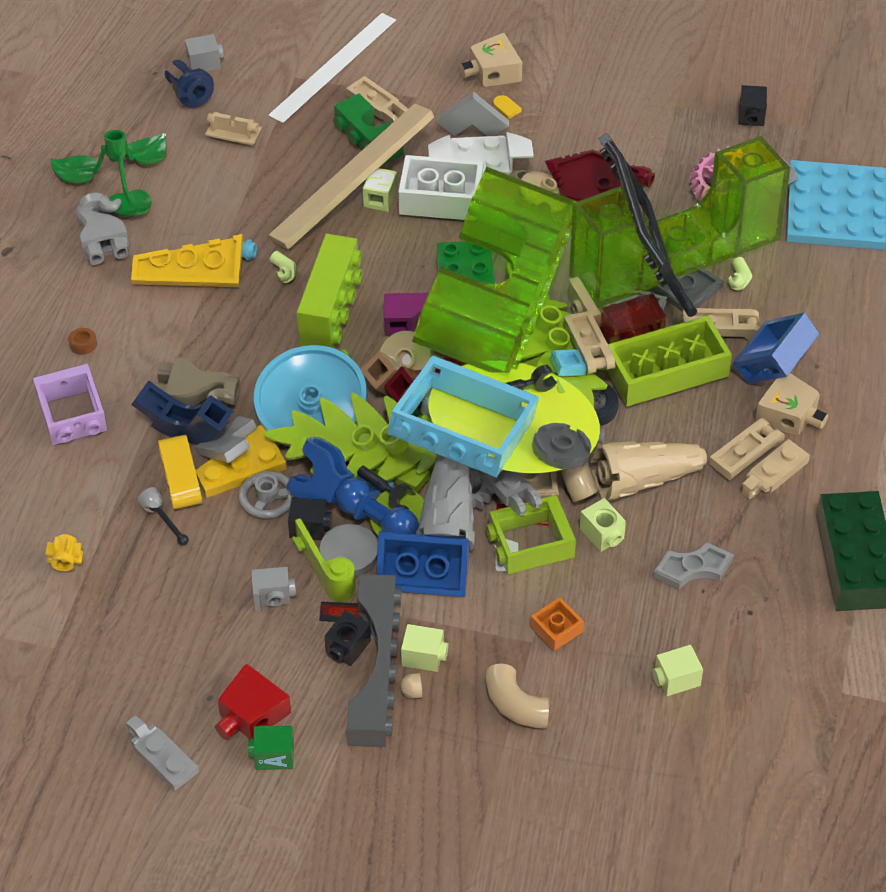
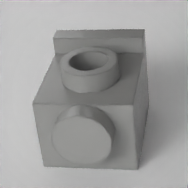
M288 567L251 570L255 612L261 611V606L291 604L290 597L296 596L295 578L289 579Z

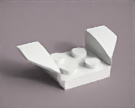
M506 132V137L485 136L451 139L450 135H447L428 145L429 157L484 161L483 180L508 179L512 173L513 158H534L532 141Z

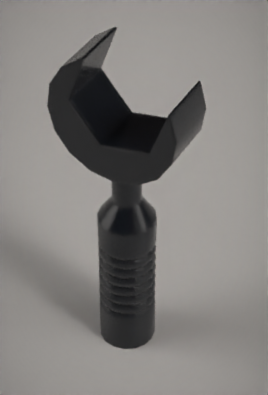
M542 365L533 371L531 379H518L505 384L520 390H524L526 386L533 384L538 391L546 392L552 389L557 382L553 376L544 380V377L553 371L549 365Z
M364 465L357 471L358 476L379 490L389 492L388 499L393 508L409 509L407 506L400 505V499L406 493L416 495L410 486L400 484L392 488L389 486L388 481Z

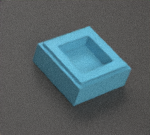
M578 349L553 350L551 352L550 359L558 376L585 375L587 367Z

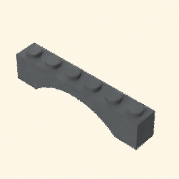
M359 575L358 615L361 619L370 623L371 634L375 640L378 653L376 664L369 680L362 690L349 702L347 721L348 746L386 747V735H392L393 716H388V708H394L395 690H390V682H396L397 665L391 662L392 656H398V638H393V633L400 629V613L395 612V606H401L402 588H396L395 575Z

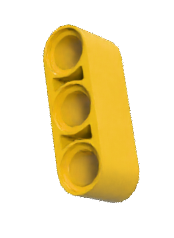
M187 435L158 440L173 509L202 504L200 487Z

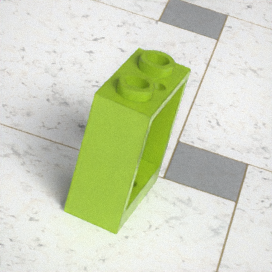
M557 495L542 498L541 506L536 509L528 502L524 503L526 512L521 516L517 515L511 507L489 512V524L486 525L487 537L490 542L494 541L497 562L499 565H504L507 575L575 558L576 539ZM544 521L548 522L555 542L510 552L503 532Z

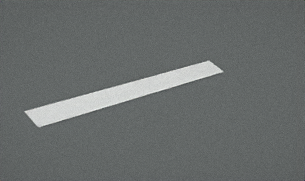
M381 13L274 109L269 116L284 123L391 26L396 19Z

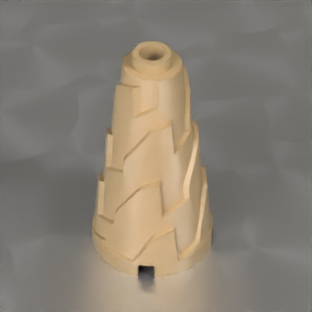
M634 441L597 443L592 450L591 463L598 462L597 470L591 471L599 489L597 493L601 499L605 498L609 501L638 493L639 490L663 485V482L675 480L686 474L700 471L703 465L707 463V455L705 449L700 448L698 444L662 443L659 441L636 443Z

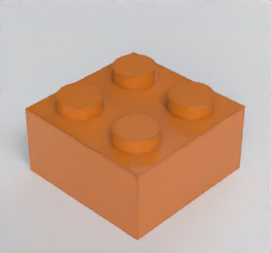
M559 597L531 615L530 627L553 651H556L584 632V621Z

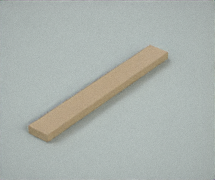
M414 103L269 234L272 242L286 249L292 247L434 118L432 111Z

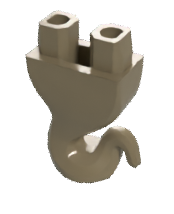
M175 357L174 363H159L158 381H167L168 383L153 384L174 399L188 405H197L212 395L217 400L234 406L237 404L240 393V379L226 372L203 371L191 361L181 357Z

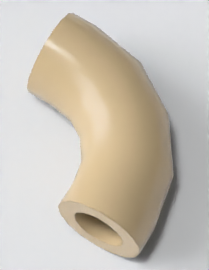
M588 461L580 467L561 470L563 480L573 502L587 498L599 491Z
M494 664L488 667L486 670L490 700L499 712L517 724L547 729L549 699L531 696L523 692L517 685L516 670L508 664Z

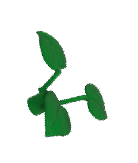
M110 130L104 135L105 145H101L98 161L85 155L50 159L52 169L60 179L68 183H84L92 180L93 172H99L106 153L111 161L118 162L124 192L114 194L109 198L110 201L115 199L121 200L120 207L112 213L120 216L142 215L150 210L152 204L151 197L141 189L128 191L123 159L124 157H127L129 160L135 159L137 163L143 165L162 161L166 156V135L163 133L127 144L123 131Z

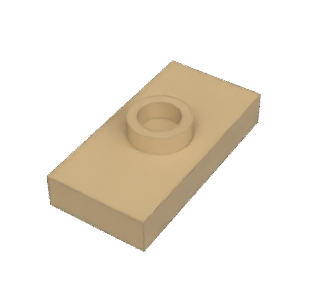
M580 278L569 279L568 298L571 302L573 313L591 311L600 328L601 313Z

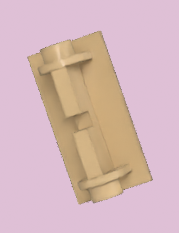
M214 111L208 114L207 123H210V126L205 136L254 146L262 127L254 119L249 120L235 117L234 121H231L230 115Z

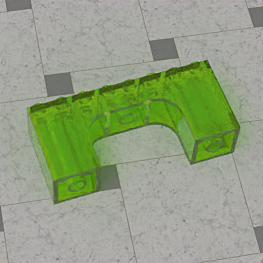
M762 136L715 152L712 183L707 194L694 206L657 220L673 272L677 278L781 239L791 168ZM621 186L573 203L569 276L571 278H580L597 308L661 285L654 275V272L658 271V269L651 270L643 257L647 254V251L638 238L624 190ZM642 212V215H643V218H644V221H645V224H646V227H647V230H648V233H649V229H648L649 219H648V218L645 216V214Z
M486 166L471 199L459 238L503 256L510 263L513 273L508 280L502 283L487 284L441 267L424 303L412 342L482 370L508 378L511 368L517 370L523 354L518 353V351H525L530 338L529 334L533 331L537 316L540 313L572 230L567 228L573 229L578 214L574 212L577 201Z

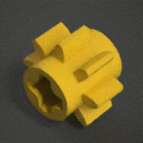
M58 535L55 537L54 543L47 542L45 555L48 556L47 563H51V566L58 571H70L74 568V563L81 564L82 544L77 543L76 538L71 535Z

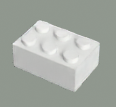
M406 155L398 192L399 214L477 221L483 189L484 161Z

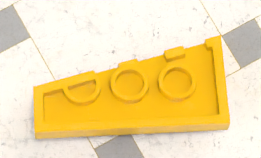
M234 235L233 238L220 240V238L209 240V243L195 246L193 244L183 245L180 249L170 251L163 249L133 255L131 282L134 285L240 287L243 235Z

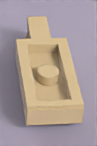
M790 439L786 440L750 470L746 475L747 480L742 484L743 490L741 494L751 500L762 490L765 493H772L809 462L810 454Z

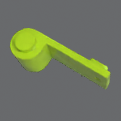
M301 518L295 520L296 537H292V541L298 551H303L327 595L336 602L350 600L356 592L354 564L345 557H336L325 561Z

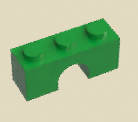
M360 93L334 105L335 117L333 122L335 127L347 135L353 145H357L361 150L366 148L391 125L389 122H386L380 126H374V107ZM402 146L382 165L404 155V147Z

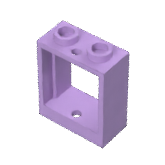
M88 364L33 378L36 395L52 445L108 431L105 414ZM83 392L88 393L94 412L53 422L47 402Z

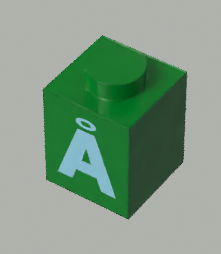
M292 725L254 726V739H248V757L254 758L256 770L294 769Z

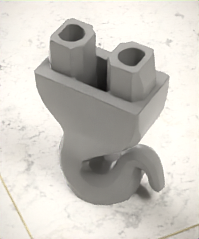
M97 192L83 196L76 208L78 222L83 227L79 235L83 257L85 260L88 259L92 266L101 264L104 261V255L112 253L115 258H126L129 256L128 250L130 249L124 223L117 217L99 213L101 211H116L121 205V200L115 199L110 201L106 195Z

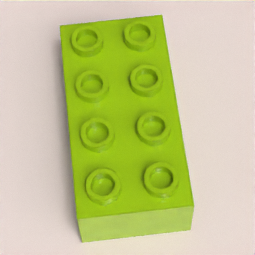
M325 234L297 310L300 347L320 345L334 348L335 344H340L342 337L341 327L342 324H347L349 317L348 307L349 304H354L356 297L355 287L361 284L363 270L359 269L362 251L358 250L356 238Z
M709 315L608 344L615 359V368L607 370L626 407L729 377L732 354Z

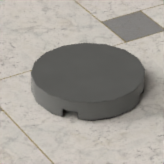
M550 423L541 426L538 432L535 433L532 442L533 452L541 461L560 469H573L582 466L588 461L592 447L590 439L583 431L577 429L576 432L570 429V425L565 423Z

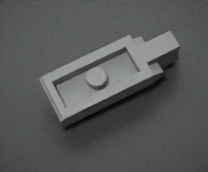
M136 715L126 722L128 725L127 731L133 737L130 741L135 749V753L173 791L179 789L199 773V767L159 727L157 728L154 724L147 727Z

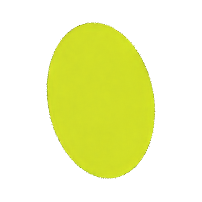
M482 361L461 366L503 383L518 379L529 380L536 367L510 361ZM553 373L545 376L544 380L550 376H553L556 382L559 379L565 393L558 392L557 384L546 392L538 391L533 384L526 386L523 391L539 397L535 417L502 470L519 473H546L562 470L544 463L533 452L532 442L535 433L538 432L541 426L550 423H565L570 425V429L576 432L577 429L583 431L590 439L591 453L599 439L600 424L596 411L589 400L576 387ZM435 388L431 390L428 407L433 424L496 449L500 448L517 420ZM522 402L521 406L526 408L528 404ZM488 453V456L493 458L495 457L494 455Z

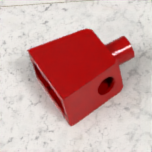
M246 663L218 699L219 712L222 719L215 725V729L224 739H229L237 730L249 739H254V726H273L291 713L290 696Z

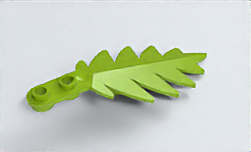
M515 255L508 261L506 270L519 303L509 310L508 315L519 316L510 327L507 339L511 340L530 335L520 348L517 359L523 360L542 355L536 368L542 365H549L553 371L552 373L557 374L550 359L551 352L553 350L576 349L564 326V316L572 314L561 311L567 308V304L545 299L531 259L526 255ZM585 373V375L559 376L576 387L589 400L593 408L594 396L592 390H605L608 386L593 373ZM557 379L558 392L565 393L559 379Z
M354 392L350 396L357 425L338 406L321 397L320 405L325 426L302 412L292 410L294 426L281 427L264 432L266 438L281 444L290 445L285 455L288 460L307 457L302 451L306 438L319 437L328 441L341 450L345 462L351 459L347 469L355 474L354 478L360 477L357 475V471L363 465L372 471L384 462L378 475L388 482L408 472L416 465H418L416 470L418 475H423L435 465L436 453L388 435L389 424L368 402ZM384 396L390 422L391 412L397 405V402L389 396ZM426 414L422 416L423 420L433 423ZM312 466V468H311V470H310V472L312 473V475H313V473H314V467H313V466Z

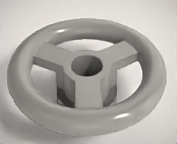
M274 471L261 472L247 478L239 490V502L242 508L248 514L262 519L276 518L290 510L291 498H296V496L290 493L287 488L279 489L278 482L286 487L289 478L284 474ZM252 485L258 494V501L254 507L247 498V493ZM287 498L280 507L264 510L267 504L275 499Z

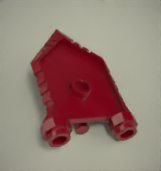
M592 149L580 152V154H572V156L566 155L565 158L558 157L545 161L565 201L579 204L582 208L587 207L590 211L595 210L598 214H605L604 216L608 217L614 229L620 231L621 229L626 230L629 227L632 216L628 214L627 210L622 209L628 203L624 190L619 183L621 181H617L609 168L612 162L607 164L600 152ZM629 165L642 188H650L654 182L655 173L645 166Z

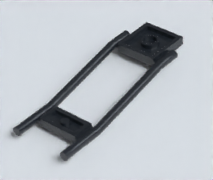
M605 133L598 138L603 146L599 151L607 164L612 162L609 168L617 181H621L619 183L624 190L638 238L647 251V254L643 257L651 270L658 269V271L654 272V275L661 286L667 285L687 316L693 317L697 314V309L673 272L651 202L624 156L608 133ZM642 211H643V214H644V217H645V220H646V223H647V226H648V229H649V233H648V230H647V227H646V224H645V221H644V218H643V215H642Z

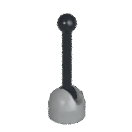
M155 487L144 490L137 499L139 505L146 512H157L176 535L178 544L186 545L189 541L188 536L182 534L161 509L163 504L161 493Z

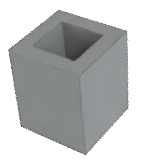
M214 34L185 39L187 59L191 69L201 68L205 71L221 69L220 59L224 58L222 44H217Z

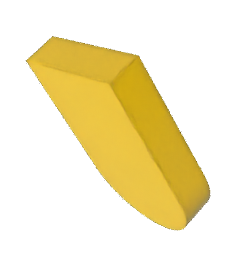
M500 95L493 100L494 108L508 120L522 112V108L507 96Z

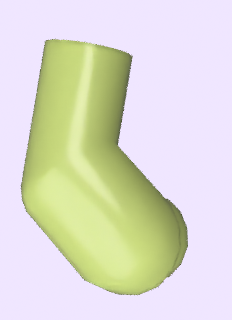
M279 251L273 252L270 262L279 267V272L277 271L279 280L283 283L291 282L296 276V263Z
M737 257L732 261V266L736 272L734 273L735 276L733 278L730 276L728 282L733 290L739 291L748 285L753 276L744 258Z

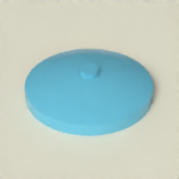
M308 345L293 348L280 354L264 368L255 385L254 406L258 420L265 431L294 426L292 410L302 412L325 426L320 405L321 397L338 406L357 425L350 394L354 392L366 402L368 394L363 373L349 356L331 347Z

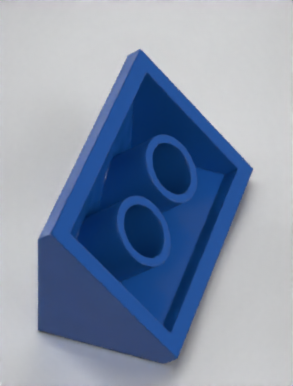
M379 531L377 575H395L396 588H402V592L465 597L470 558L469 538Z

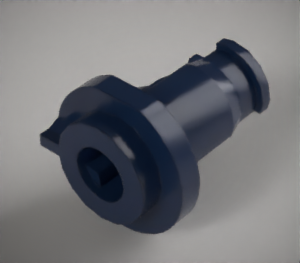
M174 60L173 64L184 74L178 79L169 71H165V78L175 87L177 99L189 108H196L206 103L214 90L212 76L204 69L198 68L193 70L185 62Z

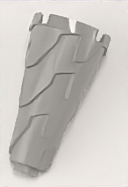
M436 454L435 465L430 477L416 534L469 538V548L472 550L475 543V531H473L474 515L471 504L469 466Z

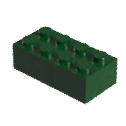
M879 491L820 494L816 517L836 611L885 609L886 520Z

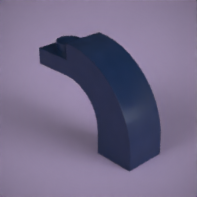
M149 380L131 404L154 421L151 427L169 437L187 435L188 443H205L213 440L221 432L234 412L212 395L200 405L182 403Z

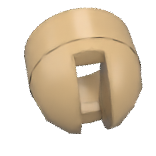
M420 673L406 675L400 685L402 693L408 698H423Z

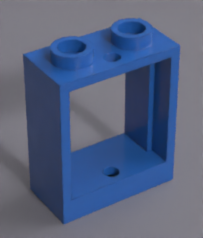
M805 312L765 321L733 361V365L747 384L787 377L819 333Z

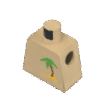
M501 33L472 45L470 48V61L460 63V71L463 78L476 75L481 85L488 87L522 81L523 62L505 33Z
M789 373L787 377L777 378L759 401L755 422L760 418H764L770 423L771 428L793 435H800L807 424L822 429L827 422L829 414L817 409L819 392Z

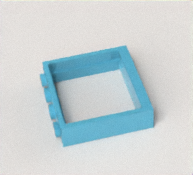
M432 355L392 410L387 434L497 477L534 420L539 397ZM435 368L441 370L440 374L435 372ZM433 387L517 420L500 448L496 449L413 416L412 413L429 389ZM522 402L528 404L526 408L521 406ZM488 453L494 455L495 457L493 458L488 456Z

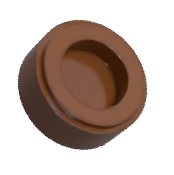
M78 328L72 331L68 337L71 351L79 355L89 354L97 346L96 335L89 328Z

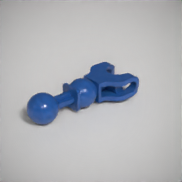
M319 437L306 438L302 451L313 463V477L311 478L305 474L290 477L286 486L290 493L297 498L324 499L329 503L337 502L338 507L343 512L354 515L356 520L369 516L381 524V531L416 534L419 522L412 511L401 507L390 510L376 501L380 492L378 490L371 491L370 486L364 480L354 478L355 474L347 469L345 458L338 447Z

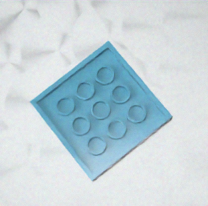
M791 160L790 166L797 173L798 179L789 184L786 242L886 250V168Z

